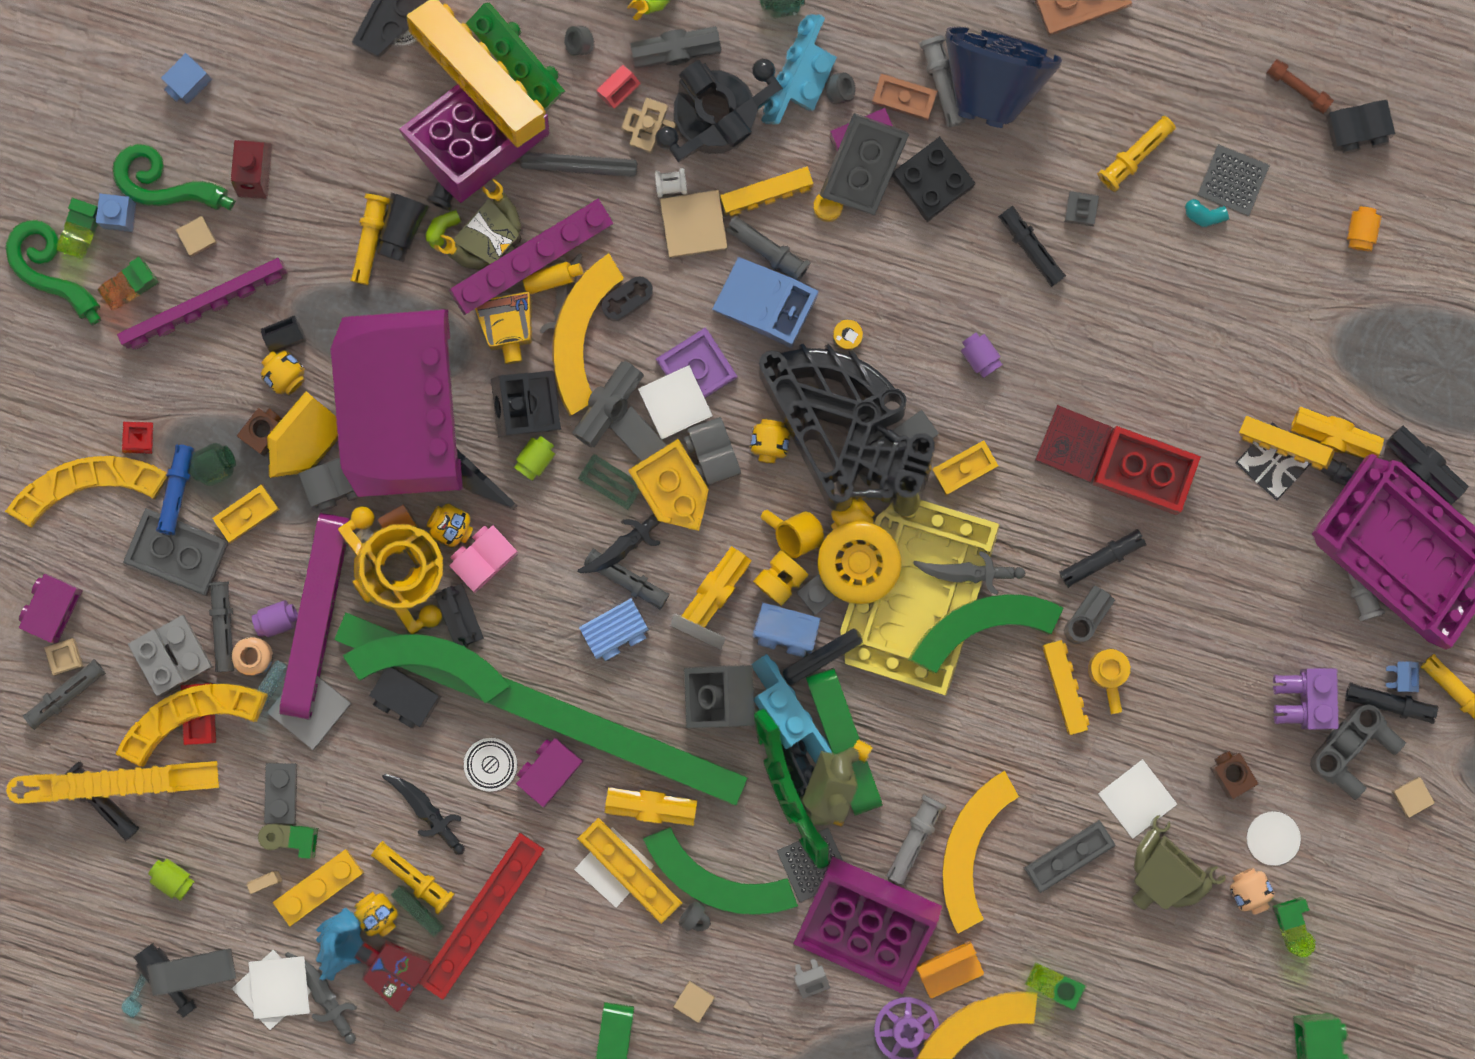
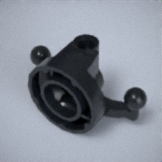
M759 59L753 64V76L758 81L768 84L767 87L755 96H752L749 87L736 75L723 70H710L706 63L702 64L700 60L687 66L679 74L678 94L674 102V123H676V128L686 143L679 147L677 144L679 140L677 131L672 127L664 126L656 132L655 141L657 145L662 149H669L678 163L698 151L706 154H724L739 147L752 134L751 130L758 109L783 90V87L774 76V64L768 59ZM709 94L723 97L729 105V114L717 123L715 122V117L708 115L702 107V98Z

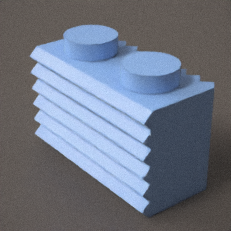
M632 599L623 602L579 627L595 658L603 657L604 661L620 654L618 648L629 642L632 647L646 639L644 633L649 631Z

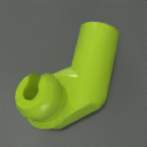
M456 209L435 217L431 221L425 234L426 241L429 242L431 248L435 249L434 245L442 247L445 241L440 235H444L446 229L462 223Z

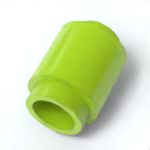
M539 436L537 440L531 437L515 459L517 463L514 468L532 481L536 476L540 477L556 455L551 451L554 445L542 436Z
M168 858L164 862L158 859L148 873L152 877L149 881L150 884L173 899L175 897L180 901L195 882L189 878L190 874Z

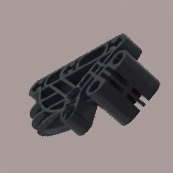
M802 343L797 350L783 353L773 350L765 352L759 361L760 379L827 505L832 510L841 512L851 506L853 497L881 499L884 503H889L893 499L892 505L901 516L913 515L919 508L923 490H925L926 482L931 473L935 444L933 439L927 434H915L909 439L907 436L898 435L891 429H886V427L899 422L904 417L906 408L905 394L901 390L894 388L889 380L878 370L860 360L853 350L848 351V355L834 351L830 344L825 345V349L806 348ZM771 365H772V367H773L774 369H777V372H778V378H777V379H776V375H775L773 369H772V368H768V366H771ZM813 377L818 388L799 383L796 379ZM824 378L841 382L849 398L831 393ZM857 391L866 399L862 401ZM893 401L898 403L900 407L891 410L885 404ZM862 414H869L874 419L870 422H862L858 417ZM798 415L800 418H804L805 428L803 430L800 420L794 418V416ZM818 419L850 428L840 458L835 453ZM880 431L887 440L893 443V447H884V440H880L878 446H869L868 444L871 435ZM811 439L819 441L834 470L828 473L820 471L805 442ZM858 473L867 477V486L870 487L872 481L880 485L879 489L853 491ZM835 482H836V487H837L839 493H840V494H844V493H845V497H842V498H841L839 494L834 495V494H835V486H834V483H835Z

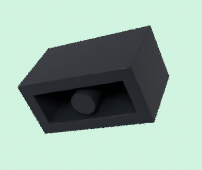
M394 667L384 670L369 695L375 699L373 703L375 707L387 714L390 709L401 715L398 720L412 729L416 725L424 727L442 697Z

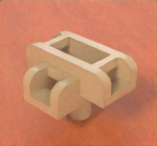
M646 98L642 111L629 107L622 125V131L632 134L630 146L652 153L656 143V132L664 126L676 128V123L664 119L668 105ZM648 110H652V111H654V112H657V113H659V115L654 114V113H651V112H649Z

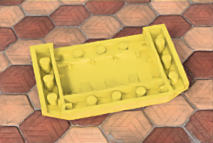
M921 500L918 510L913 515L901 516L894 510L892 502L876 517L874 524L887 531L895 540L901 555L900 575L895 586L883 598L867 604L849 603L840 633L843 635L855 628L861 634L863 643L845 654V664L946 696L964 641L947 656L937 673H932L908 659L923 635L944 618L947 613L978 599L983 581L975 584L972 581L958 583L941 580L926 574L916 567L913 562L920 561L942 565L971 562L977 566H985V561L979 555V552L982 551L991 557L1000 524ZM870 543V546L874 550L877 549L872 543ZM877 554L878 560L883 561L881 554ZM877 566L876 572L880 574L882 568ZM873 576L867 578L868 583L874 580ZM856 580L855 584H862V580Z

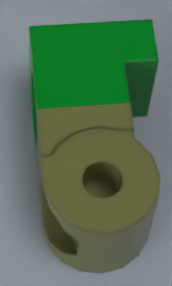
M278 823L267 824L260 829L258 841L264 849L276 850L282 847L299 849V858L312 859L315 858L319 828Z

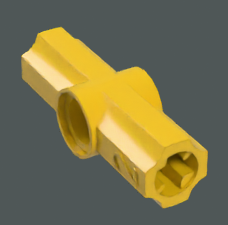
M1301 406L1294 416L1290 429L1295 434L1332 448L1334 452L1342 454L1346 452L1361 459L1370 454L1377 455L1376 458H1378L1384 442V438L1355 428L1353 423L1335 416L1327 417Z
M731 546L714 571H710L696 591L697 595L690 602L681 617L705 628L718 608L721 609L735 590V584L743 576L752 560Z
M608 787L605 813L636 817L635 820L662 823L663 821L694 826L697 800L666 796V793L646 790L637 792Z

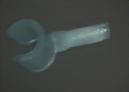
M140 974L133 992L122 1004L123 1012L132 1018L143 1007L136 1000L146 981L142 974Z

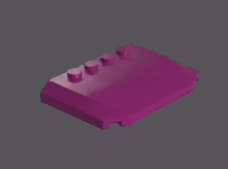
M448 309L342 317L330 348L340 466L358 497L463 489L461 461L457 459L448 339H450Z
M1370 454L1364 458L1314 529L1312 536L1316 545L1425 640L1445 650L1452 648L1475 614V526L1402 462L1395 460L1387 461L1376 458L1377 455Z

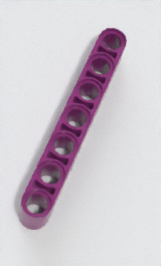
M325 513L319 514L280 702V715L310 720L313 712H310L311 702H315L318 684H315L316 677L320 678L347 546L338 528L350 521V518Z

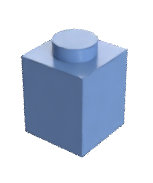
M186 53L161 77L167 84L164 90L176 102L181 98L187 105L212 80Z
M99 193L96 223L103 229L133 232L136 202L127 196Z

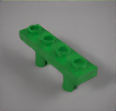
M490 2L484 3L466 22L467 26L487 46L496 60L501 61L505 65L514 81H520L525 87L527 95L533 101H539L545 111L565 92L557 82L559 75L556 68L553 66L545 67L519 37L521 33L519 25L515 22L507 23Z

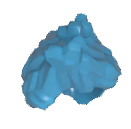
M343 908L342 912L327 919L316 929V931L321 932L316 939L320 943V952L316 961L321 963L319 967L322 970L321 980L328 979L332 981L337 972L349 965L360 963L354 956L364 943L360 936L362 929L359 925L361 924L354 913L350 912L347 908Z

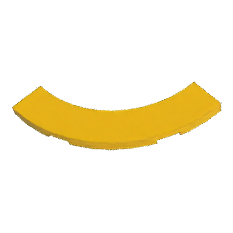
M609 253L595 262L579 278L567 295L555 325L552 346L555 381L562 403L569 416L588 406L589 397L592 393L587 381L583 359L584 339L589 320L605 294L624 279Z
M94 456L81 458L57 466L47 471L46 474L39 477L33 483H30L16 496L5 512L28 527L33 528L38 519L55 503L75 492L88 488L103 486L123 487L141 492L155 499L168 479L166 476L167 472L143 461L124 457Z
M206 684L178 691L152 706L138 722H135L123 738L115 754L140 767H144L157 745L174 729L192 719L212 714H227L257 722L269 694L253 688L232 684Z
M1005 770L986 782L969 799L953 824L946 843L942 869L943 891L946 907L957 934L984 920L975 898L973 866L977 847L986 828L1005 806L1019 797Z
M1022 991L1002 993L975 1001L961 1008L934 1030L925 1041L916 1059H953L967 1043L989 1030L1010 1024H1034L1038 994L1036 992Z

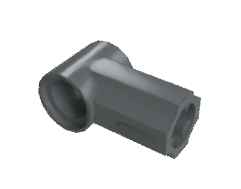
M1094 585L1072 618L1066 623L1064 627L1066 638L1074 644L1088 641L1115 602V599L1109 593ZM1075 622H1081L1085 625L1086 635L1083 638L1077 637L1073 633L1072 627Z

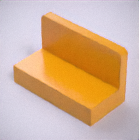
M970 941L916 966L930 998L939 996L984 974L976 956V951Z

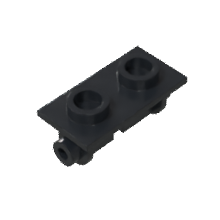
M462 583L454 587H447L441 590V592L434 594L454 643L467 646L484 639Z
M800 739L787 749L781 743L786 765H791L793 771L789 772L799 797L805 794L815 768L810 764L806 756V746Z

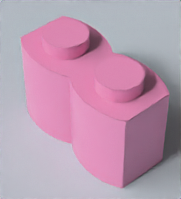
M486 526L482 527L472 537L475 542L466 549L462 546L450 557L453 562L449 566L474 593L480 590L518 554V551L494 526H491L489 529Z

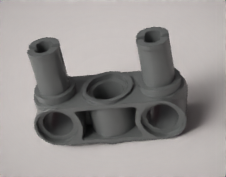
M1371 705L1358 706L1338 724L1339 729H1334L1321 747L1314 753L1310 763L1311 769L1325 781L1331 784L1336 783L1349 796L1357 800L1367 787L1347 770V764L1364 748L1369 739L1375 738L1393 755H1396L1405 746L1406 742L1387 726L1388 722L1378 708ZM1364 710L1372 715V723L1368 727H1364L1359 720L1360 714ZM1325 755L1330 756L1333 760V767L1328 772L1323 771L1320 767V760Z

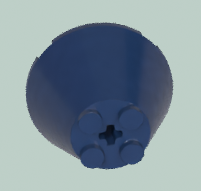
M968 27L947 28L945 38L956 106L959 108L958 115L967 119H975V116L986 119V124L989 126L1003 128L1004 124L1014 122L1061 66L1062 59L1058 55H1054L1052 59L1046 56L1048 50L1038 45L982 30L981 35L968 33Z

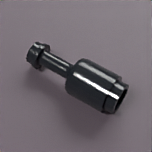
M153 943L133 957L137 962L135 966L149 985L147 966L170 961L160 947L156 948ZM182 991L168 993L179 1008L176 1013L180 1014L182 1018L197 1008L194 999L189 1001Z

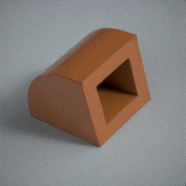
M404 504L377 519L382 528L390 525H411L419 528L408 507Z

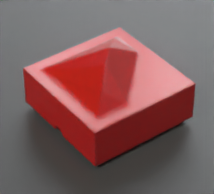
M123 421L122 453L152 454L153 423Z

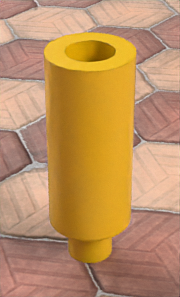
M567 261L537 270L524 278L523 284L526 292L534 294L574 282V277L583 275V269L580 263L571 265Z

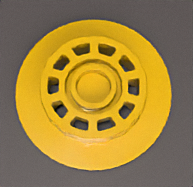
M854 521L840 525L824 539L818 553V571L822 582L834 596L853 604H867L883 598L895 586L901 571V555L895 540L883 528L869 522ZM858 540H864L866 543H858ZM851 541L853 545L847 547L845 544ZM870 543H872L877 549L874 550L870 546ZM839 550L844 551L843 557L837 556ZM877 554H881L883 561L878 560ZM837 563H842L843 569L838 570ZM877 566L882 568L880 574L876 572ZM846 573L850 580H846L842 575ZM873 576L874 580L868 583L867 578ZM854 580H862V584H855Z

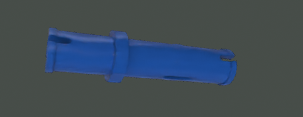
M175 445L171 469L167 470L166 474L169 479L158 526L156 527V531L166 535H175L176 533L175 529L186 482H189L191 477L188 472L195 449L190 446Z

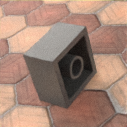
M753 665L684 668L686 728L755 726Z

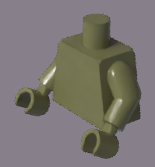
M1158 815L1151 821V831H1147L1136 850L1133 868L1137 875L1134 882L1141 889L1132 899L1143 910L1147 909L1154 901L1163 909H1168L1171 906L1180 908L1195 905L1212 890L1213 884L1223 883L1226 876L1221 875L1215 881L1212 874L1218 866H1211L1204 872L1165 835L1160 839L1159 835L1165 833L1170 828V822H1167L1164 829H1159L1156 826V821L1160 817Z

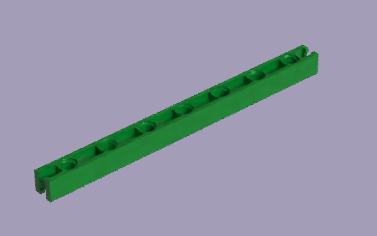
M345 612L334 640L356 648L373 640L401 634ZM422 665L398 666L483 701L469 685L448 672ZM505 677L504 679L511 687L488 702V704L733 805H737L748 778Z

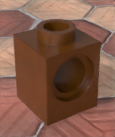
M257 408L237 434V437L265 457L269 452L267 436L258 437L256 433L257 427L263 422L269 423L270 434L282 420V417L270 408L266 412Z
M1227 751L1215 758L1216 765L1210 768L1228 799H1235L1259 784L1241 753L1231 754L1230 751ZM1230 765L1237 766L1240 771L1239 778L1234 782L1229 781L1226 777V769Z

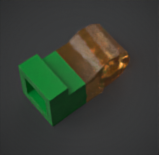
M139 256L131 261L129 266L117 273L115 277L107 280L98 288V292L111 310L124 306L159 283L146 262Z

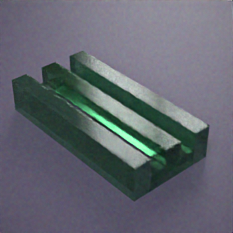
M595 454L592 455L578 477V480L628 511L640 493L632 477ZM594 464L601 465L634 486L635 489L631 492L593 468ZM589 473L593 474L628 496V500H622L587 478V475Z
M403 885L399 886L391 894L433 937L438 935L445 927Z

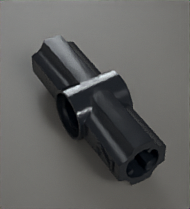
M1404 425L1394 432L1384 444L1407 465V468L1450 505L1458 500L1469 487L1446 465V460L1439 452L1430 446H1425Z

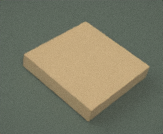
M718 190L660 199L669 258L727 250Z

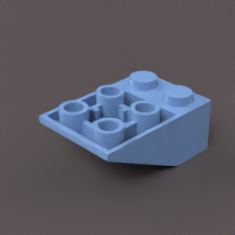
M738 257L712 310L792 349L818 297V290L791 277Z
M762 603L753 638L758 639L759 646L775 650L777 644L788 647L786 653L804 658L805 652L811 654L821 618Z

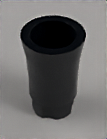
M391 192L377 253L404 262L407 249L410 250L418 228L430 206Z

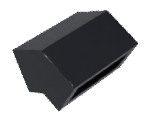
M295 315L261 329L262 338L270 353L273 351L278 353L306 341Z

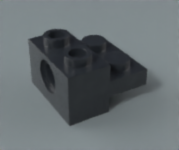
M553 370L500 375L491 378L498 438L561 429Z

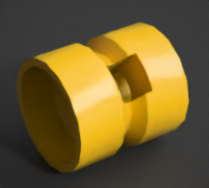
M780 550L769 562L771 568L769 570L763 569L753 582L782 607L792 595L791 588L799 587L809 574ZM782 571L788 575L784 582L778 577V574Z

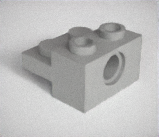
M181 615L162 627L153 629L128 643L156 696L164 697L180 688L181 685L189 683L191 679L213 668L185 615ZM167 647H170L173 655L175 656L178 662V665H176Z

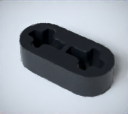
M635 277L611 292L602 302L604 315L611 321H620L648 303L653 295L651 282L644 277ZM638 283L639 286L646 285L648 287L645 289V297L641 298L640 295H636L629 299L628 296L635 291V284ZM626 299L627 302L620 307V314H616L614 311L611 313L607 311L610 309V301L614 300L616 303H619Z

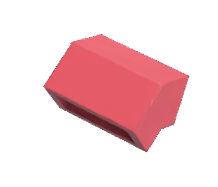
M622 65L596 91L609 107L611 106L615 109L641 83L628 68Z

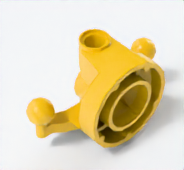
M366 506L355 508L351 514V520L339 527L338 531L355 554V580L352 583L367 604L371 601L373 604L388 610H394L410 635L415 634L423 627L434 628L438 626L442 620V612L437 606L433 604L424 606L420 610L417 620L413 619L407 609L426 601L437 590L443 575V557L437 543L427 531L414 526L390 525L376 531L363 544L353 530L356 528L360 530L370 528L374 522V513ZM405 549L417 567L410 568L405 578L393 580L392 584H390L382 574L380 566H384L388 556L404 553L403 550Z

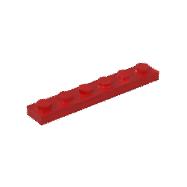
M521 832L518 834L418 984L440 999H445L545 848Z

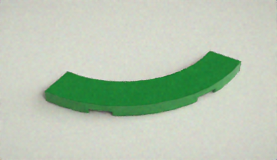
M1006 594L977 599L947 613L944 618L923 635L908 660L932 673H937L947 656L961 642L973 634L999 625L1026 626L1045 634H1052L1064 608L1053 602L1026 595Z
M416 634L384 637L356 647L343 655L360 681L371 674L390 667L422 665L443 670L461 679L479 695L485 704L511 687L489 662L475 652L452 641L434 636Z
M765 709L759 710L754 715L758 743L760 745L764 744L767 758L763 762L770 783L788 823H794L803 837L799 839L800 844L816 867L821 870L829 866L828 845L815 828L796 792L784 758L779 726Z
M671 827L643 838L649 853L664 874L681 890L706 905L733 913L752 915L775 913L798 906L788 878L760 884L730 881L698 865L682 848Z

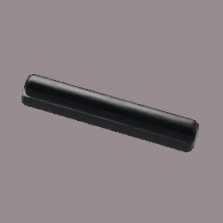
M855 628L849 630L784 669V679L789 685H794L863 643L861 634Z

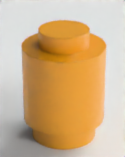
M1360 206L1358 211H1352L1347 235L1349 248L1372 251L1373 245L1377 244L1382 218L1381 215L1376 214L1377 209Z

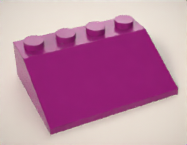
M458 84L399 128L402 136L439 183L460 203L550 134L548 115L545 114V129L517 148Z
M832 857L793 944L903 994L938 924L943 906L836 857Z

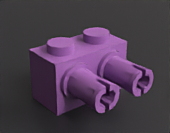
M1337 668L1300 670V675L1273 676V683H1283V686H1273L1274 694H1301V705H1274V713H1284V716H1274L1275 724L1301 723L1302 729H1339Z

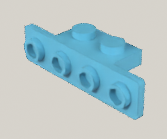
M807 15L800 22L797 38L787 52L785 66L776 77L783 90L764 105L762 122L766 124H779L789 100L806 110L814 111L837 58L814 44L825 17L821 15Z
M767 654L751 664L753 665V670L767 689L754 698V702L759 710L765 709L779 726L781 743L785 749L801 739L815 763H817L821 751L832 753L827 739L819 733L813 724L811 715L803 709L796 698L795 691L780 674L777 664Z

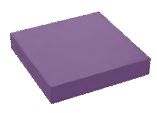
M706 327L656 358L666 376L689 365L704 398H707L738 378Z

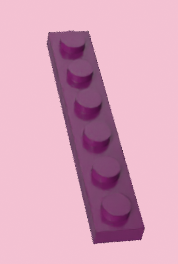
M598 198L458 283L448 291L463 315H466L614 223Z
M279 258L273 259L118 333L117 336L124 347H132L133 350L141 348L149 343V338L155 335H159V337L166 336L176 330L174 326L183 322L186 324L196 322L202 318V313L210 309L213 311L221 310L229 305V300L237 296L240 299L246 298L256 292V287L265 283L266 286L278 283L283 279L282 275L288 272L284 263Z

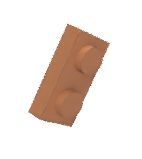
M881 73L872 104L928 121L937 91Z

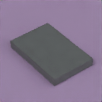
M853 113L821 189V197L875 215L909 137V133Z
M145 508L123 563L207 596L210 590L209 583H212L229 542L180 521H177L175 535L159 533L156 531V527L158 526L160 513Z

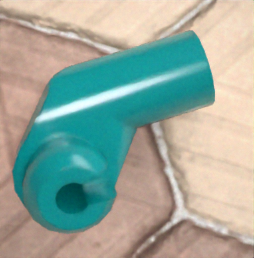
M1197 199L1189 200L1185 204L1187 217L1201 227H1208L1229 220L1228 211L1225 206L1209 210L1200 204V201Z

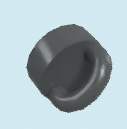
M571 26L567 29L564 43L569 54L585 55L593 51L594 38L587 27Z
M848 73L834 74L828 78L826 94L829 101L832 103H843L853 99L855 95V82Z
M695 901L686 908L678 923L679 926L688 932L691 929L696 931L707 930L711 925V921L704 913L705 907Z

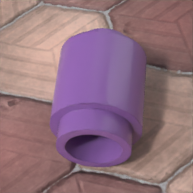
M976 332L962 342L965 346L961 350L962 354L976 374L980 373L983 378L1003 365L999 360L1001 356L985 334L979 337Z
M284 600L259 609L257 614L252 615V622L259 637L267 636L269 638L294 629L298 613L293 604L289 605Z

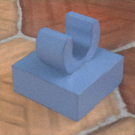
M1397 662V666L1386 667V671L1396 672L1398 676L1396 682L1386 683V687L1398 689V692H1419V662Z

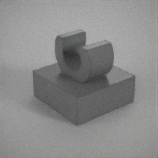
M1070 191L1064 222L1094 226L1099 195Z

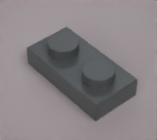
M266 763L264 823L295 824L297 764Z

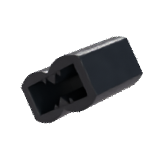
M1388 100L1336 110L1326 116L1334 151L1342 150L1343 154L1360 150V145L1371 143L1372 147L1386 145L1389 143V139L1395 135Z

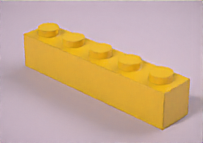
M807 166L722 194L720 199L726 216L730 215L733 217L741 214V211L748 209V211L758 208V205L763 203L765 205L773 204L776 202L775 199L781 197L783 199L791 198L794 196L793 193L799 191L801 194L809 192L814 183Z
M1249 416L1245 417L1239 431L1242 440L1248 443L1254 441L1266 450H1270V448L1277 450L1276 453L1285 457L1287 455L1293 456L1294 460L1300 463L1309 462L1313 468L1322 470V468L1328 469L1335 453L1330 447Z
M1062 640L1042 645L1068 735L1088 730L1089 720L1082 711L1084 703L1082 697H1078L1076 691L1079 690L1078 682L1076 679H1073L1071 674L1074 671L1073 665L1066 657V654H1068L1066 643H1062Z

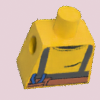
M524 292L492 298L475 308L489 348L491 350L502 349L505 364L522 362L520 346L532 343V299L530 293Z

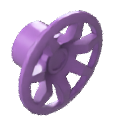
M901 997L887 1003L879 1012L874 1026V1035L880 1050L890 1059H916L919 1054L917 1046L923 1039H928L931 1035L924 1032L922 1024L931 1017L934 1030L939 1026L935 1012L925 1002L912 997ZM906 1003L904 1016L900 1018L889 1010L897 1004ZM911 1003L921 1006L927 1013L917 1019L912 1017ZM886 1014L894 1023L893 1028L880 1031L881 1020ZM881 1037L895 1038L896 1043L892 1052L884 1046ZM902 1047L911 1048L914 1056L904 1058L896 1054Z

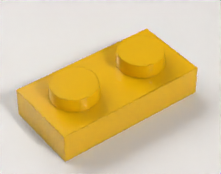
M983 440L932 468V472L945 495H948L997 468L998 464Z
M260 485L212 519L226 540L232 543L280 509L265 487Z

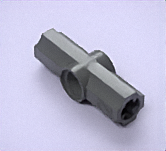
M717 26L688 32L683 29L671 30L662 33L660 37L630 42L635 69L664 63L668 66L680 65L691 61V58L721 53Z
M621 361L605 386H599L591 393L588 401L589 409L572 434L585 445L591 448L595 447L610 424L618 422L625 415L628 408L627 400L643 378V373L632 364Z

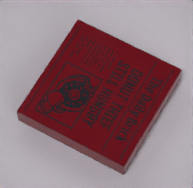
M1057 405L1035 461L1090 483L1113 427Z

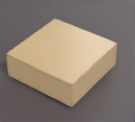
M202 216L176 229L191 257L217 244Z
M75 638L44 647L53 676L84 667Z
M1417 777L1392 791L1407 818L1435 804L1421 777Z
M273 871L247 882L248 884L246 885L250 894H253L283 880L279 871Z
M689 980L673 1007L699 1023L715 996Z

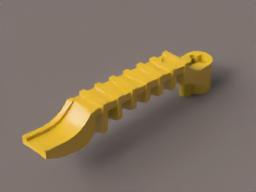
M217 761L169 764L165 765V767L155 765L151 766V768L142 769L141 767L129 770L120 768L116 771L101 770V772L91 773L90 771H84V773L78 774L68 772L65 775H56V773L15 776L8 782L6 792L11 801L23 804L55 802L61 799H92V797L99 796L106 798L112 795H143V793L150 792L156 794L162 791L178 792L219 788ZM18 781H23L24 786L39 787L38 790L24 792L23 798H18L17 793H12L11 788L17 786Z

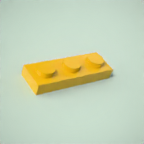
M345 849L272 903L290 927L360 877L364 872L348 849Z

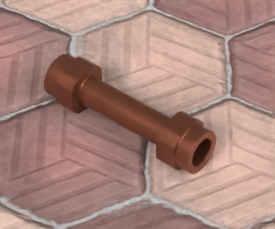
M1276 59L1266 72L1271 76L1270 78L1276 82L1279 80L1283 81L1312 102L1311 107L1314 110L1324 114L1334 101L1330 95L1324 91L1321 93L1317 92L1288 71L1289 66L1286 63Z

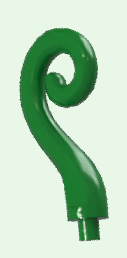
M144 144L128 146L114 160L113 176L117 187L125 196L130 197L136 203L162 206L185 201H197L215 210L223 207L229 211L235 205V200L228 197L227 189L210 182L193 181L161 190H146L134 184L129 177L128 170L132 161L137 158L144 157L151 162V168L148 171H138L136 173V179L139 182L151 184L156 182L163 174V158L151 146Z
M38 220L25 221L15 226L6 242L8 263L15 275L33 288L67 300L80 319L87 318L91 325L99 323L101 318L97 311L100 309V305L88 290L75 282L36 272L28 266L22 256L21 249L25 239L37 234L45 238L46 247L42 251H38L33 247L27 248V257L35 264H44L53 260L60 247L59 239L54 229L45 222Z

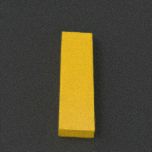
M599 817L577 838L660 924L683 903Z

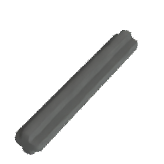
M526 152L521 156V167L523 169L632 177L637 174V161L634 159Z

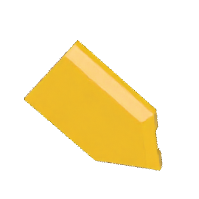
M307 391L267 436L270 478L299 474L314 468L338 441L336 416Z
M677 439L628 471L658 521L700 531L709 489L680 440Z

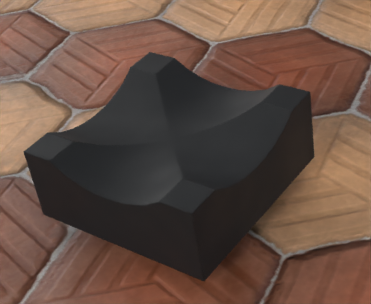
M940 136L895 169L892 174L893 179L908 195L926 222H929L947 206L975 186L974 180Z

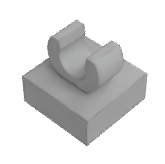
M814 958L810 960L812 964L811 970L803 972L799 964L795 966L797 975L794 978L803 999L831 988L822 965L818 966Z

